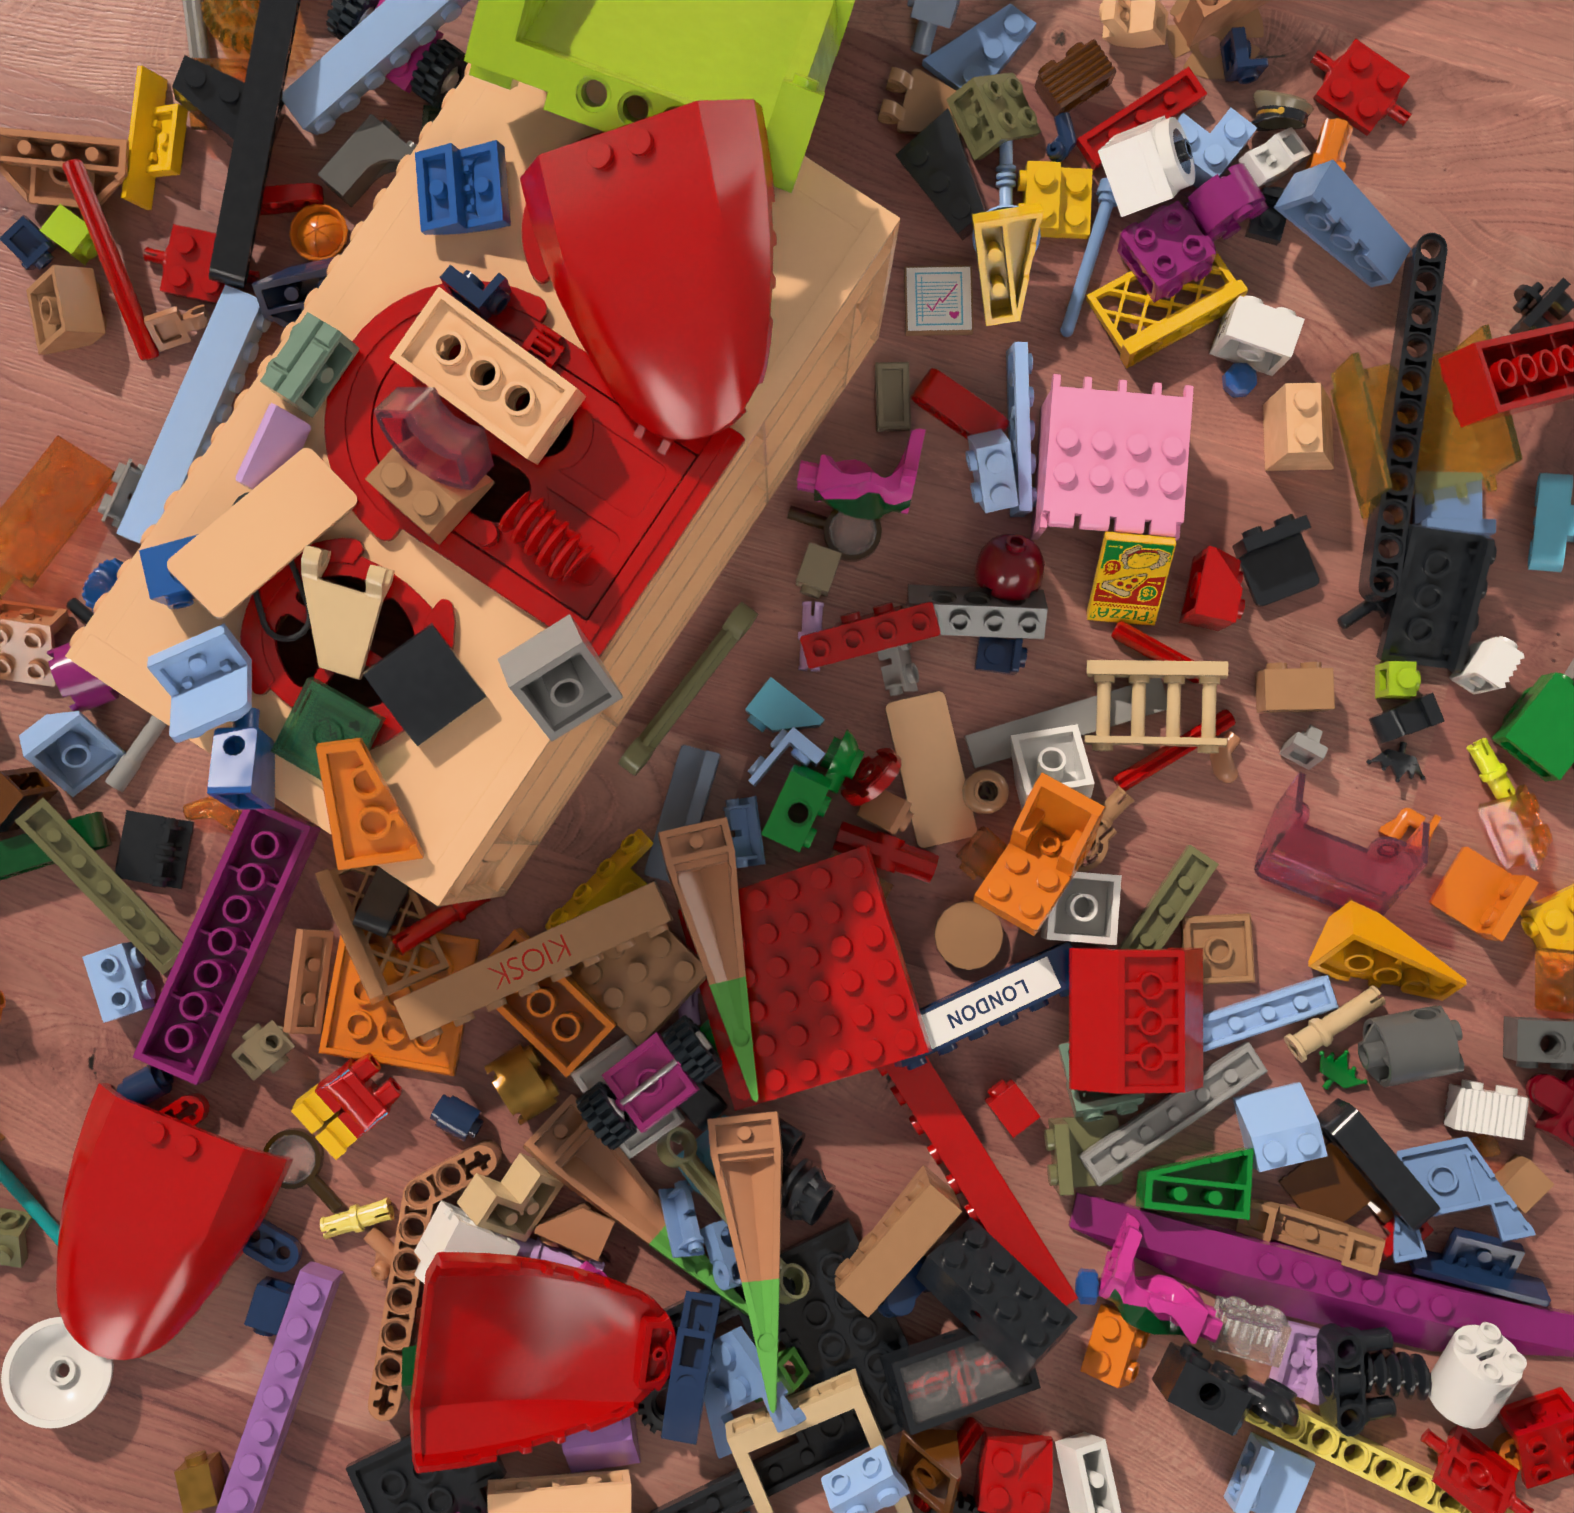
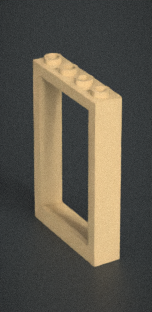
M856 1368L786 1397L793 1409L795 1410L800 1407L807 1419L780 1433L777 1432L766 1406L725 1423L727 1442L758 1513H774L749 1452L851 1409L856 1411L871 1450L882 1445L887 1451L891 1465L898 1472ZM908 1495L900 1498L898 1503L895 1504L897 1513H915Z

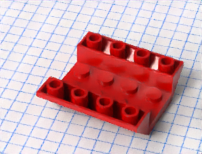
M1069 948V1089L1114 1094L1186 1093L1203 1088V948Z

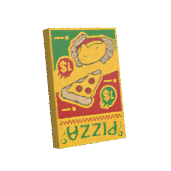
M1105 531L1086 612L1087 620L1117 623L1123 621L1129 624L1155 626L1176 547L1175 537Z

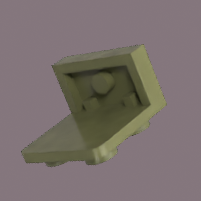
M1104 1114V1118L1092 1122H1084L1083 1116L1077 1118H1048L1049 1129H1045L1044 1138L1046 1150L1051 1151L1052 1164L1047 1165L1049 1185L1053 1186L1060 1196L1074 1195L1075 1187L1097 1186L1077 1155L1119 1128L1117 1117L1113 1114ZM1121 1171L1102 1185L1121 1183L1123 1172Z

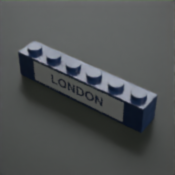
M1071 942L1058 943L919 1008L932 1051L895 1062V1067L906 1066L908 1070L920 1067L927 1063L925 1057L936 1051L940 1056L957 1049L958 1045L956 1042L966 1037L970 1041L988 1034L987 1027L999 1022L1000 1026L1012 1023L1019 1019L1018 1012L1029 1008L1030 1012L1039 1010L1049 1005L1048 998L1058 993L1060 998L1068 996L1069 948H1073Z

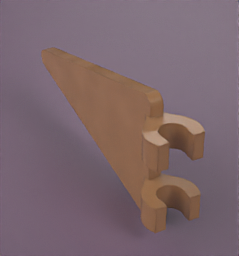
M891 68L886 90L895 93L906 92L903 106L895 101L883 99L877 121L885 124H898L897 131L900 134H919L947 108L952 114L946 99L955 93L956 90L918 68L913 69L911 75L903 69ZM953 116L959 136H963Z

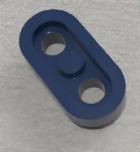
M263 1219L257 1229L260 1232V1239L256 1240L251 1236L243 1248L244 1254L275 1272L289 1271L298 1264L302 1257V1246L298 1239ZM281 1246H285L290 1250L289 1257L281 1255Z

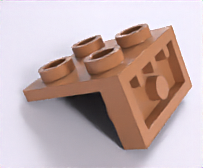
M0 600L1 680L51 687L56 685L48 661L55 658L47 655V651L55 648L54 635L69 622L68 609Z

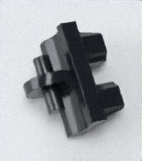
M1563 277L1542 296L1539 294L1544 289L1541 283L1536 282L1532 287L1524 284L1520 285L1514 291L1517 303L1513 306V309L1517 313H1521L1524 309L1528 311L1509 332L1516 334L1552 326L1543 316L1547 310L1558 320L1564 318L1574 308V300L1565 292L1571 284Z

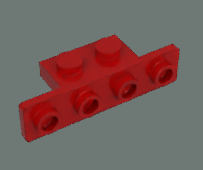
M929 601L903 608L902 605L894 607L892 602L880 604L873 607V613L862 616L860 611L846 613L840 616L841 621L837 622L833 627L802 635L800 641L808 668L813 669L939 636L941 629L933 602Z

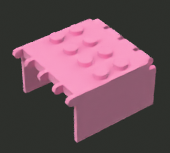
M1053 374L1051 390L1042 404L1040 412L1035 475L1037 501L1032 513L1031 540H1038L1046 530L1047 523L1048 527L1073 529L1075 516H1079V529L1108 531L1110 519H1114V532L1143 534L1145 522H1149V535L1175 537L1176 541L1179 540L1180 525L1184 523L1193 386L1185 385L1183 397L1161 395L1162 383L1155 382L1152 387V394L1126 392L1127 380L1120 379L1117 391L1092 389V377H1084L1082 388L1060 387L1061 375Z

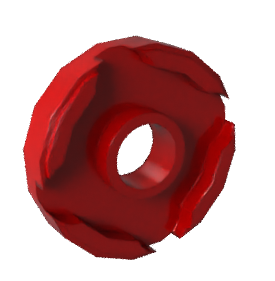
M891 748L878 749L875 751L878 755L872 759L870 756L864 757L853 779L845 777L843 786L846 789L841 790V795L852 806H860L870 802L880 795L896 778L902 763L901 758Z

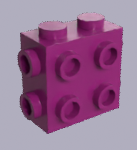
M1176 201L1168 207L1166 205L1158 207L1149 218L1141 223L1134 222L1128 225L1120 234L1117 252L1155 303L1163 297L1166 299L1173 297L1188 282L1192 280L1195 282L1200 281L1206 277L1212 270L1216 247L1212 239L1208 235L1204 236L1197 227L1193 213L1189 209L1185 210L1181 203Z

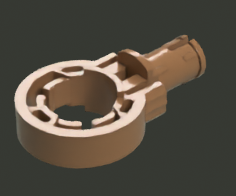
M1120 786L1101 804L1105 806L1093 849L1087 854L1086 860L1091 859L1095 854L1097 856L1091 862L1081 865L1077 872L1089 871L1103 861L1108 851V841L1117 833L1111 827L1113 821L1135 801ZM1108 828H1110L1101 838H1099ZM1102 843L1101 850L1098 851L1099 844Z

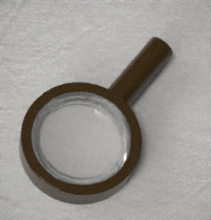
M794 506L790 507L787 519L824 530V540L828 549L842 553L841 560L857 562L864 560L875 552L880 543L882 528L879 519H856L843 515L835 509L826 517Z
M288 1128L277 1133L267 1142L263 1150L264 1152L293 1158L281 1188L297 1189L307 1184L332 1213H335L344 1204L318 1175L323 1166L324 1151L314 1134L302 1128Z

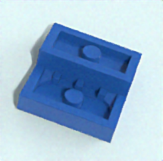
M494 140L464 149H458L455 145L449 143L415 152L420 228L423 234H463L511 226L505 147L499 141Z

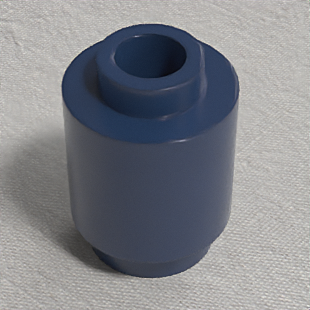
M147 1065L126 1076L122 1083L117 1086V1092L127 1099L145 1106L170 1093L174 1078L172 1074Z
M443 1094L430 1115V1119L436 1122V1127L463 1142L466 1141L468 1136L474 1139L484 1123V1120L479 1118L482 1113L481 1110L454 1095L450 1098Z

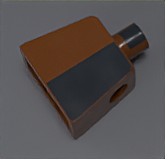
M35 766L0 771V833L20 829L21 827L15 822L17 818L42 798L48 802L59 791Z

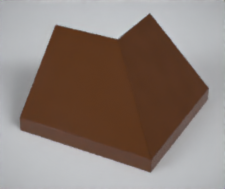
M927 1429L913 1435L903 1431L896 1461L899 1474L906 1480L907 1486L937 1513H953L962 1476L957 1431Z

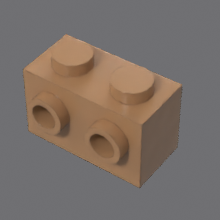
M1321 662L1300 663V668L1288 669L1287 663H1267L1266 669L1255 672L1257 713L1325 712L1335 709L1333 668H1322Z

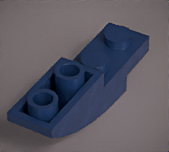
M686 1291L670 1373L662 1439L697 1445L722 1297Z

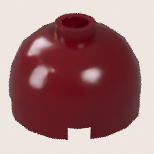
M1001 534L992 538L981 549L974 575L981 588L985 584L988 588L992 589V596L1009 601L1024 600L1030 597L1031 592L1035 590L1037 592L1040 589L1045 561L1040 548L1032 540L1017 534Z

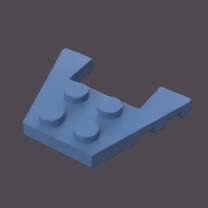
M1468 1136L1396 1152L1398 1158L1439 1205L1441 1210L1433 1217L1489 1206L1501 1243L1536 1235L1533 1227L1525 1220L1513 1199L1505 1192L1495 1178V1174ZM1394 1214V1264L1426 1258L1427 1254L1420 1230L1410 1231Z
M741 1326L714 1339L704 1402L719 1459L732 1454L727 1442L725 1427L726 1422L734 1419L731 1411L762 1397L778 1433L796 1426L807 1419L800 1407L794 1410L785 1397L788 1390L781 1381L777 1382V1409L774 1413L770 1411L756 1346Z

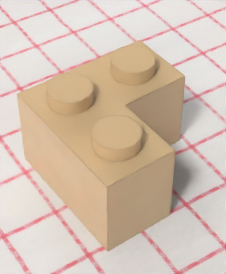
M519 1153L501 1182L476 1173L457 1201V1204L476 1226L526 1242L564 1184L548 1173L549 1171L536 1159Z

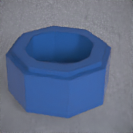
M1234 363L1222 376L1223 390L1232 398L1246 397L1257 385L1256 370L1247 363Z
M1081 1268L1075 1280V1293L1080 1304L1095 1305L1098 1299V1273L1095 1269Z

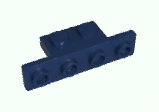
M1454 1227L1441 1254L1426 1250V1258L1409 1261L1412 1272L1426 1279H1438L1459 1287H1470L1486 1291L1491 1295H1502L1518 1299L1527 1304H1538L1548 1307L1551 1302L1542 1279L1516 1273L1525 1255L1521 1243L1513 1241L1501 1243L1500 1238Z

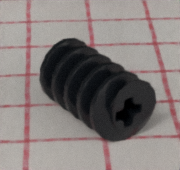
M1377 1350L1365 1353V1393H1370L1373 1384H1375L1378 1395H1384L1387 1386H1389L1392 1397H1398L1402 1388L1406 1399H1412L1415 1390L1420 1401L1427 1399L1430 1372L1423 1356L1416 1353L1409 1356L1406 1352H1397L1395 1354L1392 1350H1384L1383 1352Z

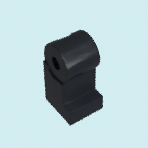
M1434 693L1421 695L1369 718L1378 744L1389 742L1404 735H1410L1445 722Z

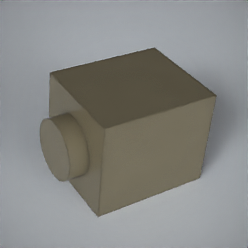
M809 542L796 578V586L801 587L800 593L819 599L820 595L827 597L842 553Z

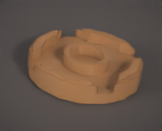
M964 901L954 903L940 915L935 925L934 939L936 948L944 960L957 968L972 970L984 967L994 960L1001 949L1003 932L1001 922L993 912L975 902Z

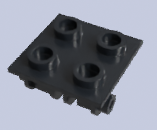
M126 810L115 873L125 880L148 883L156 887L182 889L195 822Z

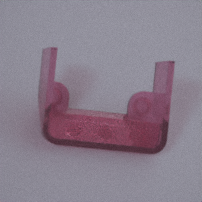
M1299 772L1274 808L1256 855L1255 873L1263 880L1338 910L1352 900L1384 916L1428 864L1430 824L1423 821L1407 842L1394 837H1380L1375 839L1368 848L1362 847L1306 824L1310 816V809L1303 802L1306 774Z

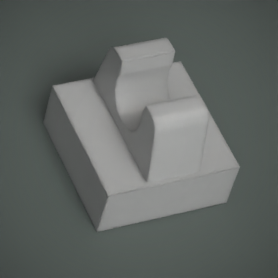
M1309 725L1306 732H1297L1284 742L1279 754L1310 770L1321 762L1327 753L1328 747L1319 743L1323 731Z

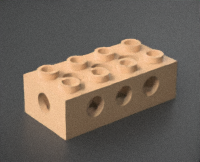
M440 287L437 288L389 357L526 459L537 465L586 398L579 389ZM461 344L460 354L455 359L449 360L451 349ZM491 369H495L494 380L490 384L483 386L484 374ZM529 393L530 402L524 410L517 411L516 402L518 398L523 394Z

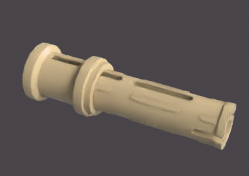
M1372 985L1369 989L1322 1019L1312 1018L1308 1021V1026L1294 1035L1289 1033L1284 1036V1041L1295 1058L1302 1063L1307 1060L1308 1054L1322 1045L1325 1047L1331 1045L1333 1036L1378 1007L1385 1005V998H1378L1377 996L1381 995V992Z

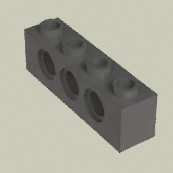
M908 584L906 607L929 601L933 602L941 629L940 635L1044 639L1048 612L1044 590H1038L1037 592L1035 590L1030 593L1029 598L1024 600L1009 601L992 596V589L985 587Z
M1504 1016L1503 1057L1516 1061V1066L1522 1068H1538V1062L1550 1063V1068L1572 1070L1574 1064V1019ZM1547 1035L1549 1045L1545 1051H1542L1540 1042Z

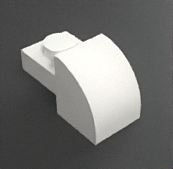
M1290 127L1273 135L1265 144L1248 151L1238 161L1245 164L1258 187L1263 185L1268 187L1296 168L1311 152L1294 129Z

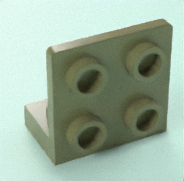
M1013 72L973 77L946 99L974 161L985 158L1006 141L1036 137L1041 133L1036 114L1030 108L1023 93L1022 84Z

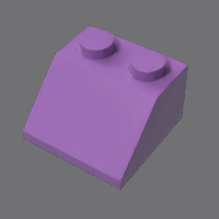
M635 1414L592 1433L585 1429L566 1436V1442L562 1443V1450L571 1473L640 1463L641 1458Z

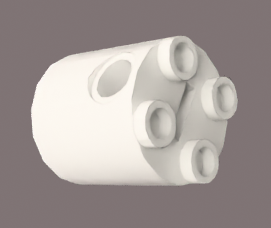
M1483 1322L1480 1326H1462L1454 1333L1430 1373L1428 1397L1434 1407L1448 1420L1467 1428H1484L1495 1419L1522 1378L1527 1361L1494 1324Z

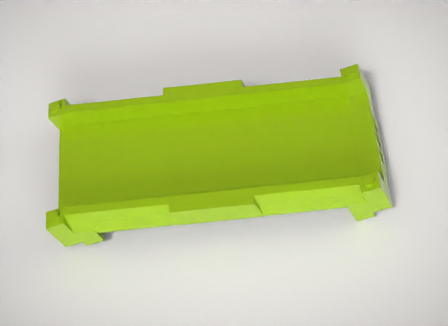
M479 0L464 61L471 64L470 76L509 90L518 86L519 82L544 90L548 94L543 110L603 132L642 120L633 117L628 111L627 101L632 95L641 96L647 102L648 115L646 118L697 100L754 99L763 109L774 187L792 193L825 95L826 84L835 57L838 54L855 0ZM590 80L600 81L605 86L607 98L603 104H596L587 96L586 87Z

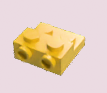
M1027 161L1025 169L1019 170L1017 189L1018 191H1023V203H1018L1017 206L1041 203L1044 211L1042 222L1040 223L1041 237L1089 238L1093 169L1061 167V162Z
M1574 884L1525 906L1520 912L1523 918L1521 919V926L1527 936L1533 939L1537 947L1536 957L1541 966L1547 969L1548 972L1562 973L1574 967Z

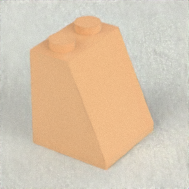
M1285 383L1263 404L1265 471L1334 469L1332 401L1321 383Z

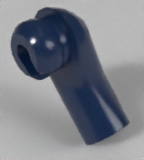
M1061 113L1054 117L1058 136L1046 147V154L1052 162L1065 160L1077 144L1070 113Z

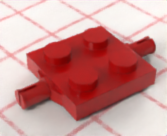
M1356 38L1345 54L1338 57L1336 61L1320 50L1317 51L1310 63L1326 73L1323 84L1313 99L1341 119L1348 121L1351 126L1364 135L1368 136L1375 125L1385 118L1386 115L1401 124L1402 127L1411 117L1412 113L1396 104L1399 92L1410 78V75Z
M173 224L169 245L165 251L150 247L145 248L144 252L147 254H143L144 261L162 264L163 266L160 285L161 292L217 304L225 284L209 280V269L216 233ZM249 270L247 283L253 284L257 282L256 278L260 279V272Z
M1457 1424L1450 1430L1446 1442L1429 1428L1422 1434L1420 1441L1438 1455V1464L1431 1481L1472 1513H1505L1508 1508L1514 1513L1534 1512L1533 1508L1516 1497L1515 1481L1519 1470L1465 1428Z

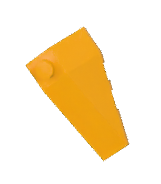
M1352 900L1328 918L1308 961V967L1338 980L1349 981L1351 977L1368 980V986L1373 985L1377 988H1380L1382 984L1399 986L1403 993L1441 1001L1467 985L1464 977L1380 913Z

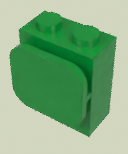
M1556 672L1541 675L1532 687L1527 688L1504 716L1503 725L1492 737L1493 741L1545 782L1561 780L1574 763V681L1567 675Z

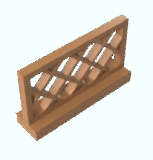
M375 865L369 866L367 870L358 867L344 870L334 868L329 871L327 868L315 873L316 880L371 1005L384 1000V997L449 969V964L435 935L429 938L430 944L423 942L415 947L409 963L390 956L394 947L392 941L386 954L372 950L369 941L373 933L368 931L365 936L362 928L353 925V920L358 903L365 896L363 892L370 877L373 878L375 875L372 872ZM351 871L365 875L358 892L344 888L339 876ZM411 888L408 892L409 899L405 908H400L399 910L402 916L395 932L390 930L389 936L400 932L406 916L416 920L426 916L416 892ZM347 895L355 897L353 905H351ZM411 904H413L416 913L409 911ZM420 947L433 951L439 961V964L428 969L416 966L413 963ZM375 957L383 959L380 967ZM387 962L406 967L402 980L388 986L383 976ZM411 970L419 972L408 977Z

